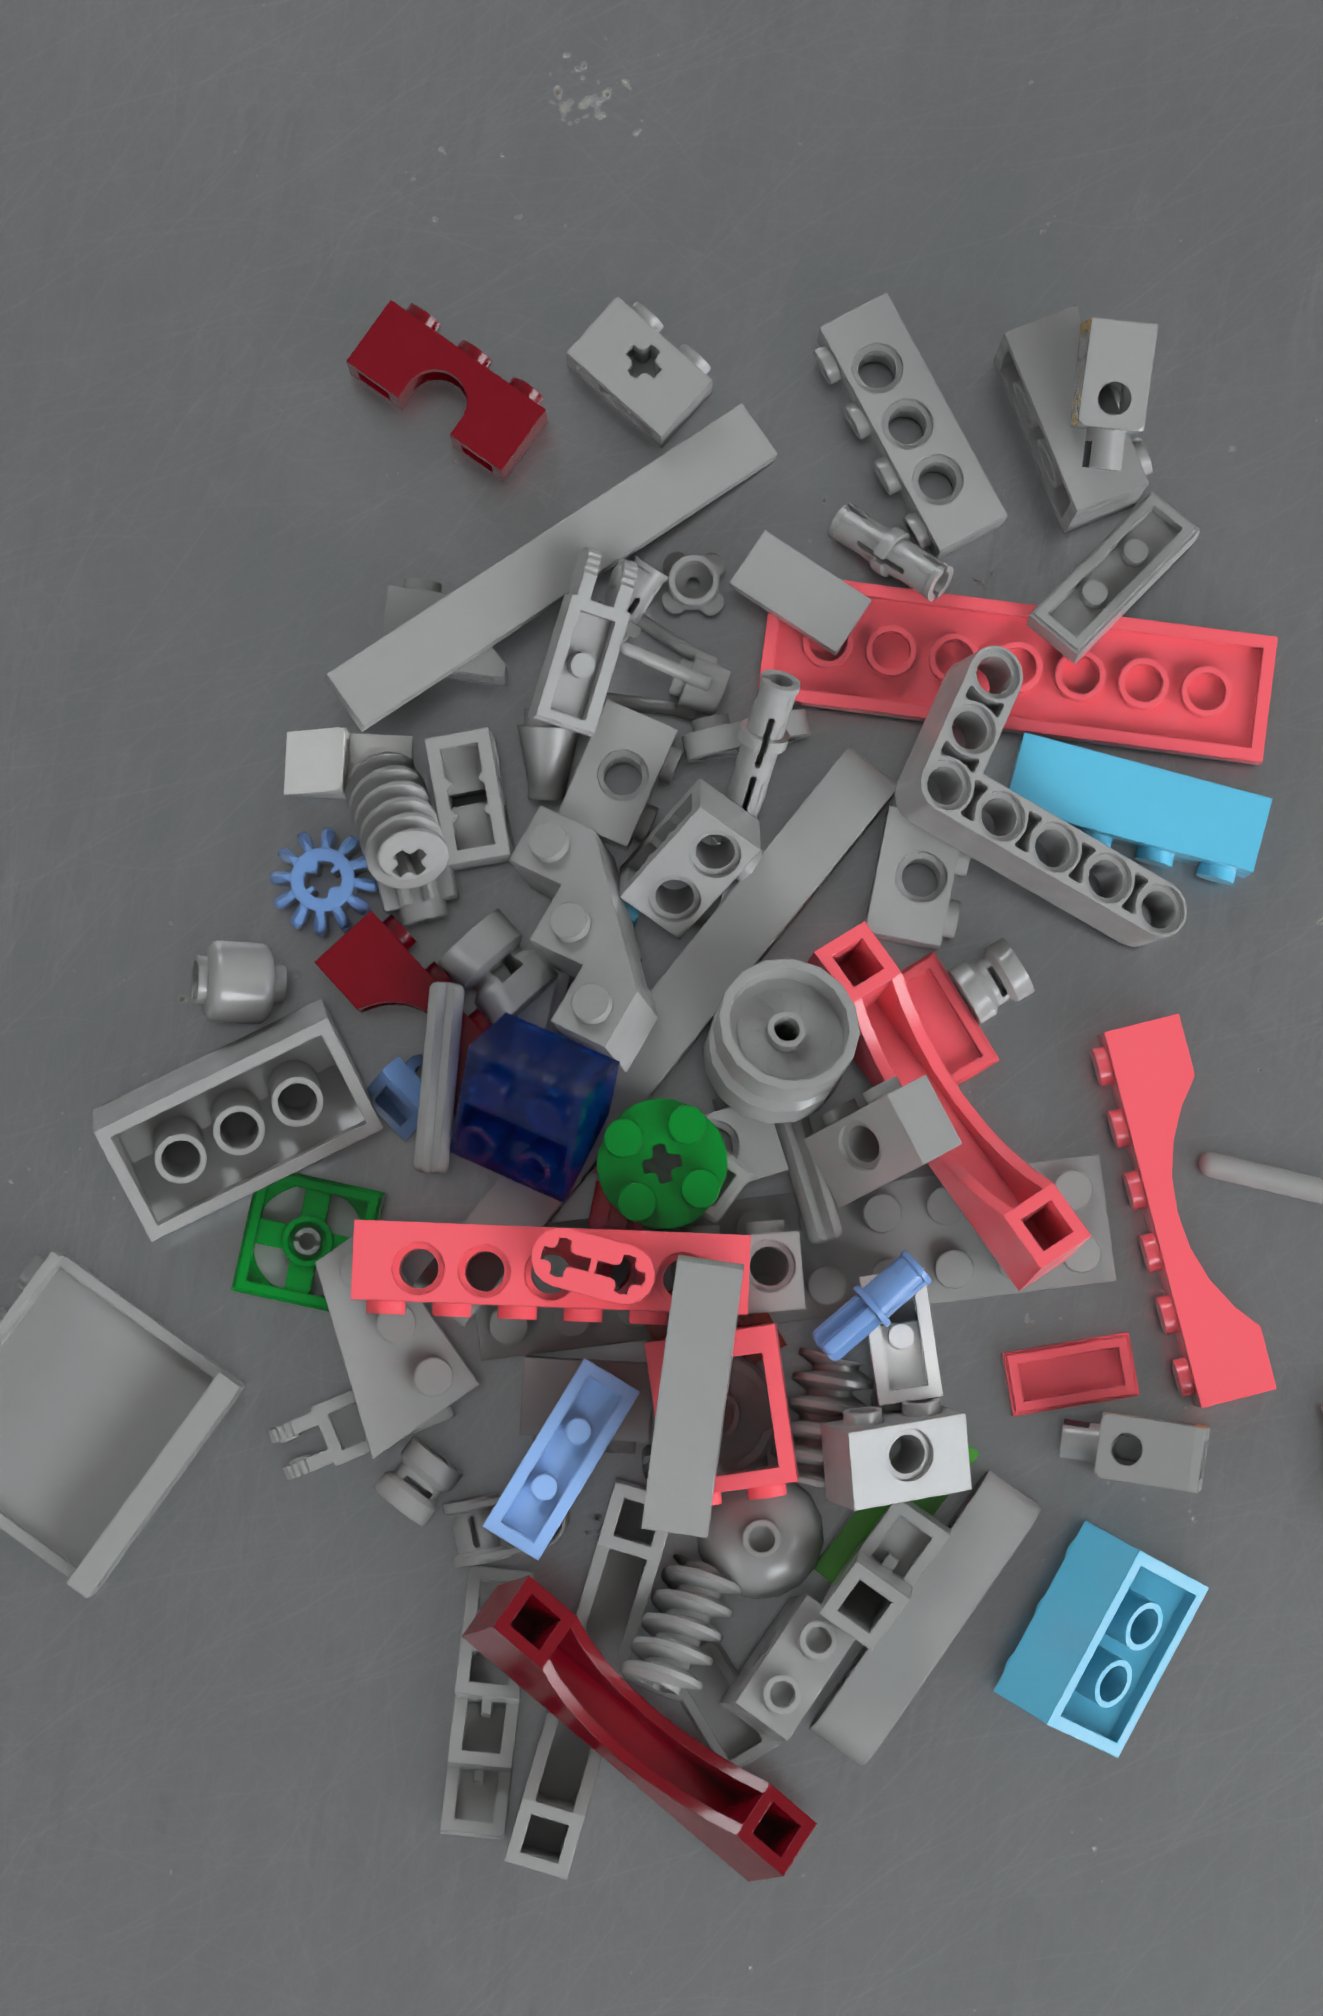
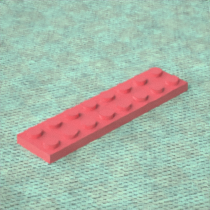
M842 580L870 598L871 603L835 656L768 612L759 679L763 671L771 669L780 670L795 676L800 681L801 687L795 697L794 705L925 721L945 674L950 667L987 646L998 645L1008 649L1017 657L1022 666L1023 673L1021 689L1002 732L1016 734L1026 732L1046 738L1260 765L1263 762L1278 641L1276 636L1122 616L1076 664H1073L1026 625L1029 615L1038 605L943 593L938 599L934 598V601L931 602L913 589ZM977 669V680L980 686L989 692L990 686L986 675Z

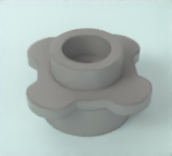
M676 551L670 553L665 558L663 570L669 578L668 590L662 595V604L669 613L680 614L685 609L701 610L705 615L712 616L720 612L724 606V597L719 592L720 576L725 572V562L722 557L716 553H707L704 557L700 555L685 556L682 552ZM689 579H698L700 582L697 589L689 588L687 585Z

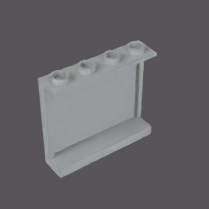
M51 1251L46 1259L37 1254L21 1273L16 1285L23 1291L11 1308L7 1311L0 1306V1528L67 1576L69 1580L66 1584L85 1598H89L99 1590L245 1388L246 1384L64 1252Z

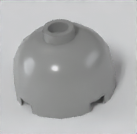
M797 1482L786 1483V1495L765 1499L748 1500L747 1489L721 1492L722 1504L712 1506L707 1538L697 1537L698 1553L704 1563L716 1567L719 1573L741 1587V1596L751 1599L779 1597L800 1586L817 1566L824 1543L822 1516L809 1492Z

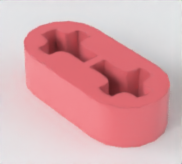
M557 1227L544 1232L536 1240L532 1248L531 1263L534 1272L543 1282L556 1288L615 1304L631 1305L642 1301L649 1295L655 1284L656 1271L652 1260L643 1250L633 1245L570 1228ZM560 1239L571 1240V1252L591 1259L589 1270L584 1271L567 1267L562 1277H555L551 1275L552 1264L547 1260H543V1252L546 1247L557 1248ZM624 1256H632L636 1258L635 1269L645 1273V1280L642 1286L631 1285L627 1294L615 1292L616 1281L612 1278L596 1274L599 1261L611 1265H621Z

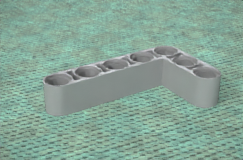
M987 646L953 664L945 674L897 782L895 800L901 815L914 825L1121 944L1130 947L1144 946L1179 932L1186 921L1187 905L1185 898L1177 887L983 774L1021 689L1023 673L1022 666L1017 657L1011 651L1001 646ZM977 669L986 675L990 686L989 692L980 686L977 680ZM953 724H956L962 730L966 741L965 748L956 742L952 732ZM928 778L934 781L940 789V803H937L928 792ZM982 810H985L994 821V835L986 830L982 823ZM1036 841L1042 844L1047 852V865L1042 863L1036 854ZM1089 872L1094 874L1099 882V896L1092 890L1089 884ZM1142 902L1151 911V925L1145 921L1142 915Z

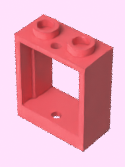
M776 1322L736 1327L733 1357L762 1353L778 1465L716 1473L712 1506L722 1504L721 1492L747 1489L748 1500L765 1499L786 1495V1483L798 1482L799 1474ZM666 1338L647 1340L644 1343L655 1416Z

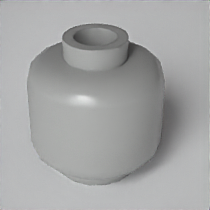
M219 939L209 944L204 955L196 954L194 956L191 972V1000L193 1005L202 1007L204 1015L210 1021L218 1023L261 1024L270 1015L273 1003H284L287 989L286 966L275 965L273 952L265 943Z

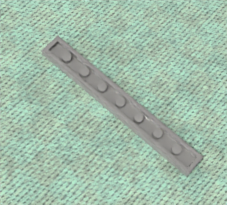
M742 403L327 673L326 682L363 732L562 601L564 594H569L570 577L580 551L583 550V547L588 546L601 551V566L598 576L614 567L616 563L618 564L622 558L626 559L775 461L778 453Z

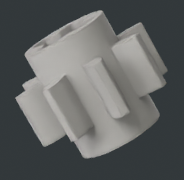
M448 866L435 880L420 887L400 889L377 882L383 912L390 914L399 911L402 926L418 925L446 918L449 915L445 900L459 898L454 871Z

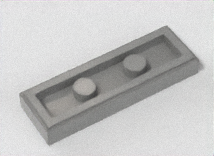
M1151 491L1032 611L1026 625L1073 664H1076L1197 540L1200 529L1155 492Z

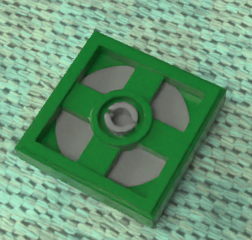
M292 1173L254 1192L251 1198L231 1291L329 1312L315 1262L353 1236L354 1219L380 1220L385 1192L298 1173Z

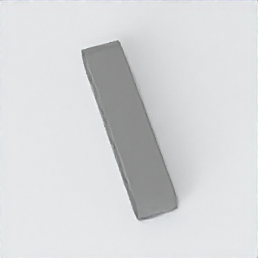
M987 1470L947 1524V1527L951 1529V1536L914 1585L909 1603L873 1652L863 1645L810 1724L809 1730L860 1766H864L880 1747L1037 1519L1042 1506L991 1470Z

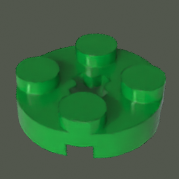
M650 1099L627 1108L607 1127L597 1155L598 1178L608 1201L625 1218L654 1229L677 1228L698 1219L717 1200L727 1175L726 1148L717 1127L698 1108L674 1099ZM657 1145H665L668 1154H679L682 1166L672 1170V1181L667 1183H659L656 1173L645 1174L643 1170V1161L653 1157L652 1147Z

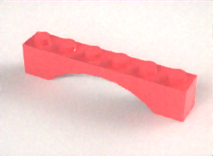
M862 922L816 950L807 963L821 967L839 981L856 1006L860 1035L853 1060L872 1087L894 1076L898 1077L902 1087L924 1075L928 1077L962 1142L958 1147L928 1162V1165L1018 1291H1021L1069 1259L1091 1237V1234L1055 1184L1030 1167L1014 1153L984 1122L963 1095L943 1065L923 1028L911 1001L902 972L866 922Z
M1179 1013L1097 1035L1100 1047L1091 1049L1093 1066L1100 1086L1110 1084L1116 1109L1107 1111L1108 1123L1116 1148L1125 1146L1127 1148L1132 1171L1123 1174L1125 1189L1132 1210L1142 1209L1146 1221L1148 1234L1139 1236L1140 1246L1148 1272L1158 1271L1165 1296L1157 1297L1155 1301L1164 1334L1175 1333L1181 1358L1172 1360V1369L1180 1396L1183 1398L1191 1395L1193 1406L1205 1408L1277 1389L1261 1326L1238 1310L1209 1279L1190 1248L1178 1215L1172 1179L1173 1142L1182 1104L1195 1077Z

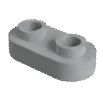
M805 709L791 710L786 730L790 735L788 743L811 736ZM717 714L692 721L693 732L681 737L687 763L705 762L738 755L741 742L737 734L742 720L730 723L728 714Z

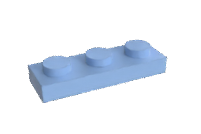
M584 1358L482 1527L536 1560H539L641 1391L587 1358Z

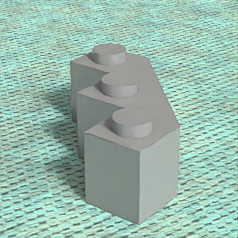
M540 806L509 861L532 889L553 898L532 934L530 941L553 968L575 978L551 1022L574 1048L627 1073L657 1021L658 1015L652 993L649 991L641 964L643 959L631 915L626 909L625 901L619 897L620 875L616 860L593 829Z

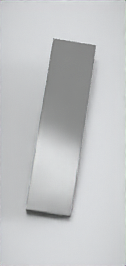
M678 1255L641 1529L707 1538L726 1399L730 1383L744 1264Z
M477 1565L469 1567L440 1834L505 1840L521 1687L467 1642L462 1635L498 1585L528 1575L533 1578L534 1572Z

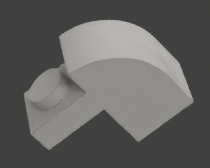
M912 1501L890 1504L866 1538L861 1539L838 1573L823 1599L819 1614L873 1652L911 1600L914 1585L951 1536V1529Z

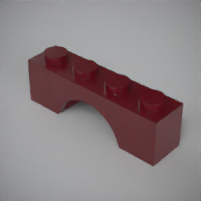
M370 911L314 962L361 1013L379 1007L398 1005L415 1008L427 1014L429 987L435 982L454 983L435 961L424 969L408 950L417 941L392 914L381 922ZM476 1008L469 1016L463 1012L454 1116L486 1152L490 1154L546 1103L537 1093L546 1083L521 1055L512 1063L505 1058L494 1045L503 1035Z

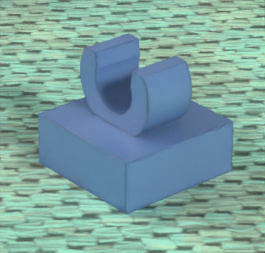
M422 1054L412 1056L406 1063L398 1056L378 1074L366 1089L376 1112L404 1141L408 1140L417 1130L421 1079L415 1072L423 1064Z

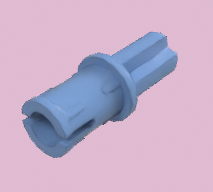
M906 1250L902 1251L895 1261L864 1288H861L858 1284L853 1288L856 1295L814 1330L812 1337L815 1343L828 1358L833 1361L840 1360L881 1323L887 1328L891 1324L888 1317L926 1284L929 1285L932 1279Z

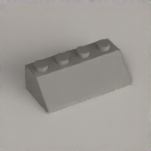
M323 999L309 1004L92 1110L93 1133L151 1242L384 1129L355 1063Z

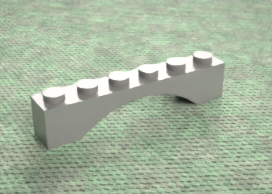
M616 1478L576 1616L588 1637L605 1660L625 1679L621 1674L620 1668L625 1661L631 1658L633 1651L630 1645L632 1640L638 1635L641 1619L644 1615L659 1567L668 1532L641 1529L646 1486ZM547 1711L504 1862L567 1880L602 1756L549 1711Z

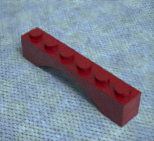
M528 1575L498 1585L462 1637L748 1882L785 1876L817 1823L771 1783L713 1752L652 1707L605 1660L588 1637L578 1617Z

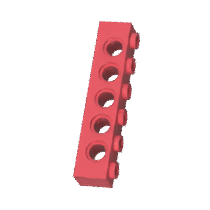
M354 1219L351 1299L366 1300V1313L405 1315L406 1302L432 1303V1316L471 1317V1305L498 1306V1319L537 1320V1307L563 1308V1321L602 1323L603 1310L629 1311V1324L668 1325L672 1295L667 1292L664 1286V1275L668 1267L677 1262L678 1255L744 1264L738 1315H748L751 1235L570 1228L633 1245L643 1250L652 1260L656 1273L655 1284L650 1294L640 1302L622 1305L564 1289L557 1293L548 1294L542 1292L536 1286L533 1278L534 1269L531 1263L532 1248L536 1240L544 1232L557 1227ZM560 1239L557 1248L546 1247L543 1252V1258L550 1255L559 1256L568 1263L569 1267L584 1271L589 1270L591 1259L571 1252V1240ZM419 1250H426L432 1253L438 1263L436 1279L425 1288L412 1287L407 1283L403 1275V1265L406 1258ZM482 1253L497 1255L504 1265L502 1282L496 1288L489 1291L476 1289L468 1277V1268L471 1261ZM624 1256V1259L631 1262L635 1267L636 1258ZM599 1261L596 1274H599L604 1262ZM636 1270L637 1278L635 1285L642 1286L645 1280V1273Z

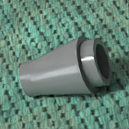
M524 709V724L517 726L528 781V799L564 800L579 733L527 717L529 709Z

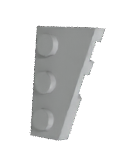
M352 1236L316 1261L315 1264L371 1456L374 1459L480 1383L424 1303L406 1302L405 1315L366 1313V1300L351 1299ZM404 1275V1278H405V1280L407 1281V1283H408L409 1285H411V1284L409 1283V1281L407 1280V1278L405 1277V1275Z

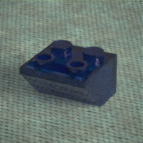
M505 1012L469 1045L450 1144V1153L563 1203L569 1197L609 1115L620 1061Z

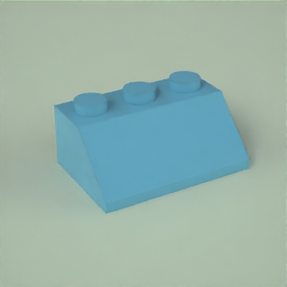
M1085 1520L1078 1535L1069 1545L1065 1559L1049 1589L1037 1604L1034 1616L1015 1652L1008 1658L1004 1672L993 1692L1047 1725L1118 1758L1209 1587Z

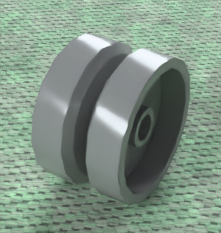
M793 958L765 960L742 971L728 987L719 1004L718 1011L709 1025L703 1046L706 1076L719 1098L740 1115L767 1124L797 1122L820 1110L835 1092L842 1079V1075L854 1058L860 1035L856 1006L843 985L819 966Z

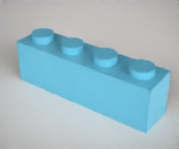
M1026 732L1023 733L1018 741L1006 786L1110 848L1112 843L1136 849L1134 859L1140 862L1163 868H1172L1173 860L1198 866L1196 876L1228 885H1233L1235 876L1245 878L1254 872L1273 799Z

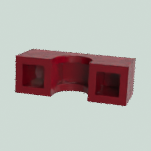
M390 300L346 362L350 374L401 411L415 392L425 385L446 383L457 388L466 398L467 405L461 420L450 433L452 446L504 483L548 423L546 409L540 405L544 397L524 380L513 376L508 383L488 369L493 363L492 360L468 341L461 340L458 346L437 333L441 324L419 306L410 303L405 310Z

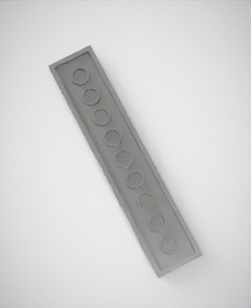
M1100 1154L1027 1163L1055 1184L1091 1234V1237L1069 1259L1021 1291H1018L936 1175L893 1180L840 1208L835 1202L842 1226V1236L825 1244L813 1245L809 1241L795 1192L734 1200L717 1224L701 1215L693 1222L677 1228L654 1229L643 1225L642 1230L681 1232V1228L720 1225V1234L746 1235L747 1222L784 1220L785 1232L799 1231L806 1309L753 1313L752 1325L770 1322L779 1324L830 1317L856 1295L853 1288L857 1284L860 1286L859 1277L880 1274L904 1250L924 1268L925 1272L932 1279L929 1285L926 1284L929 1305L1116 1281ZM589 1218L553 1222L547 1226L558 1228H594L587 1226ZM762 1248L752 1256L750 1271L757 1282L772 1286L781 1282L785 1277L787 1262L783 1254L778 1250ZM550 1255L543 1258V1260H547L552 1264L551 1275L555 1277H562L565 1269L569 1267L562 1257ZM623 1259L621 1265L612 1266L610 1278L616 1281L615 1291L620 1289L619 1286L626 1280L628 1275L629 1262L626 1259ZM671 1265L664 1275V1286L670 1295L673 1292ZM533 1271L534 1282L542 1292L553 1294L563 1290L543 1282ZM483 1305L475 1315L481 1361L666 1338L668 1325L629 1324V1311L603 1310L602 1323L563 1321V1308L537 1307V1320L498 1319V1306ZM739 1315L737 1322L742 1319ZM745 1315L744 1320L739 1322V1325L745 1324V1321L751 1325V1317Z

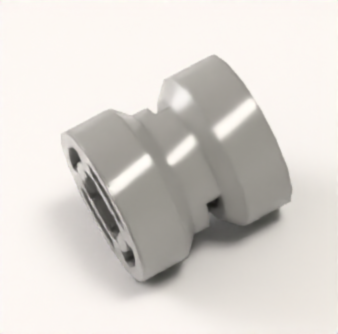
M1004 938L986 947L984 956L977 961L969 962L964 960L947 971L979 1025L995 1016L999 1005L1008 1000L1018 1002L1035 992L1024 966Z
M413 1436L401 1451L402 1462L395 1471L385 1472L374 1486V1489L401 1513L417 1524L424 1526L436 1511L435 1500L442 1492L451 1491L463 1474L438 1452ZM408 1475L410 1478H412L415 1482H417L427 1491L424 1492L417 1485H415L413 1482L407 1479L406 1476Z

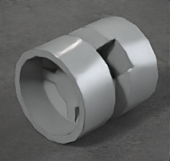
M496 909L455 943L440 959L438 964L455 983L462 985L464 990L474 989L477 992L474 1004L500 1030L534 1002L559 975L536 949L523 950L520 947L522 934L499 909ZM503 964L511 974L504 982L492 975Z

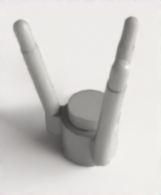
M643 614L638 622V625L642 627L641 630L686 659L681 658L680 662L677 663L628 642H624L621 645L620 651L624 655L636 659L645 665L673 676L668 693L679 697V700L673 701L607 692L603 706L608 699L631 710L670 714L691 722L696 719L698 712L708 716L715 715L730 677L731 669L716 664L717 656L698 650Z

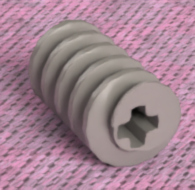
M382 752L369 755L356 763L347 775L344 793L347 805L350 808L352 821L355 824L357 836L361 843L362 852L366 858L368 870L377 881L393 888H415L435 880L446 868L449 860L448 846L443 839L442 829L438 824L436 812L432 807L431 797L427 792L425 780L416 770L413 759L401 753Z
M800 1347L798 1355L811 1363L813 1370L793 1372L791 1379L807 1391L806 1395L787 1397L789 1408L800 1415L799 1420L791 1421L799 1474L798 1482L826 1489L820 1423L844 1420V1410L867 1406L853 1396L852 1392L855 1390L873 1389L874 1380L859 1370V1367L864 1364L843 1358L833 1361L825 1353ZM773 1446L770 1454L777 1458L776 1446Z
M674 1554L672 1557L679 1565H668L663 1568L661 1573L663 1582L670 1589H657L651 1596L652 1604L661 1613H646L641 1619L642 1628L651 1637H636L630 1645L631 1650L642 1661L627 1660L622 1664L620 1671L624 1677L644 1689L670 1700L684 1701L679 1695L681 1689L701 1690L704 1685L689 1671L691 1665L712 1666L714 1661L699 1647L701 1642L721 1643L724 1637L709 1624L711 1618L731 1619L734 1614L719 1600L721 1594H742L741 1587L725 1575L719 1573L716 1567L688 1556Z

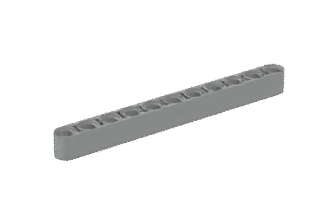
M850 746L842 754L764 850L760 861L752 873L744 880L738 882L650 992L653 996L658 1019L627 1073L596 1058L462 1224L548 1226L597 1165L598 1150L607 1127L624 1110L639 1102L646 1101L649 1096H653L708 1028L715 1013L718 1011L719 1004L728 987L742 971L759 964L888 805L895 795L896 781ZM482 1253L476 1256L468 1268L469 1280L480 1291H489L496 1288L504 1277V1265L501 1259L493 1253ZM435 1257L419 1276L413 1286L414 1288H425L434 1282L438 1275V1263ZM471 1305V1317L452 1318L464 1327L483 1305Z

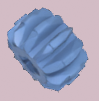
M325 827L323 829L320 848H315L313 840L306 831L301 832L297 835V838L305 852L298 858L291 850L281 848L278 852V856L282 861L293 868L291 873L282 871L272 872L270 874V882L278 886L291 887L292 889L275 898L274 904L279 910H284L300 903L290 920V924L296 929H301L314 913V932L318 937H325L327 935L330 916H334L342 932L347 933L352 928V923L345 911L352 907L362 916L372 911V908L365 901L357 898L358 892L371 894L379 892L378 881L371 878H358V875L369 870L365 855L350 861L360 844L355 836L350 835L336 851V834L333 828ZM323 867H333L331 873L337 879L341 877L340 887L329 888L327 898H317L319 892L313 886L309 888L310 877H320Z

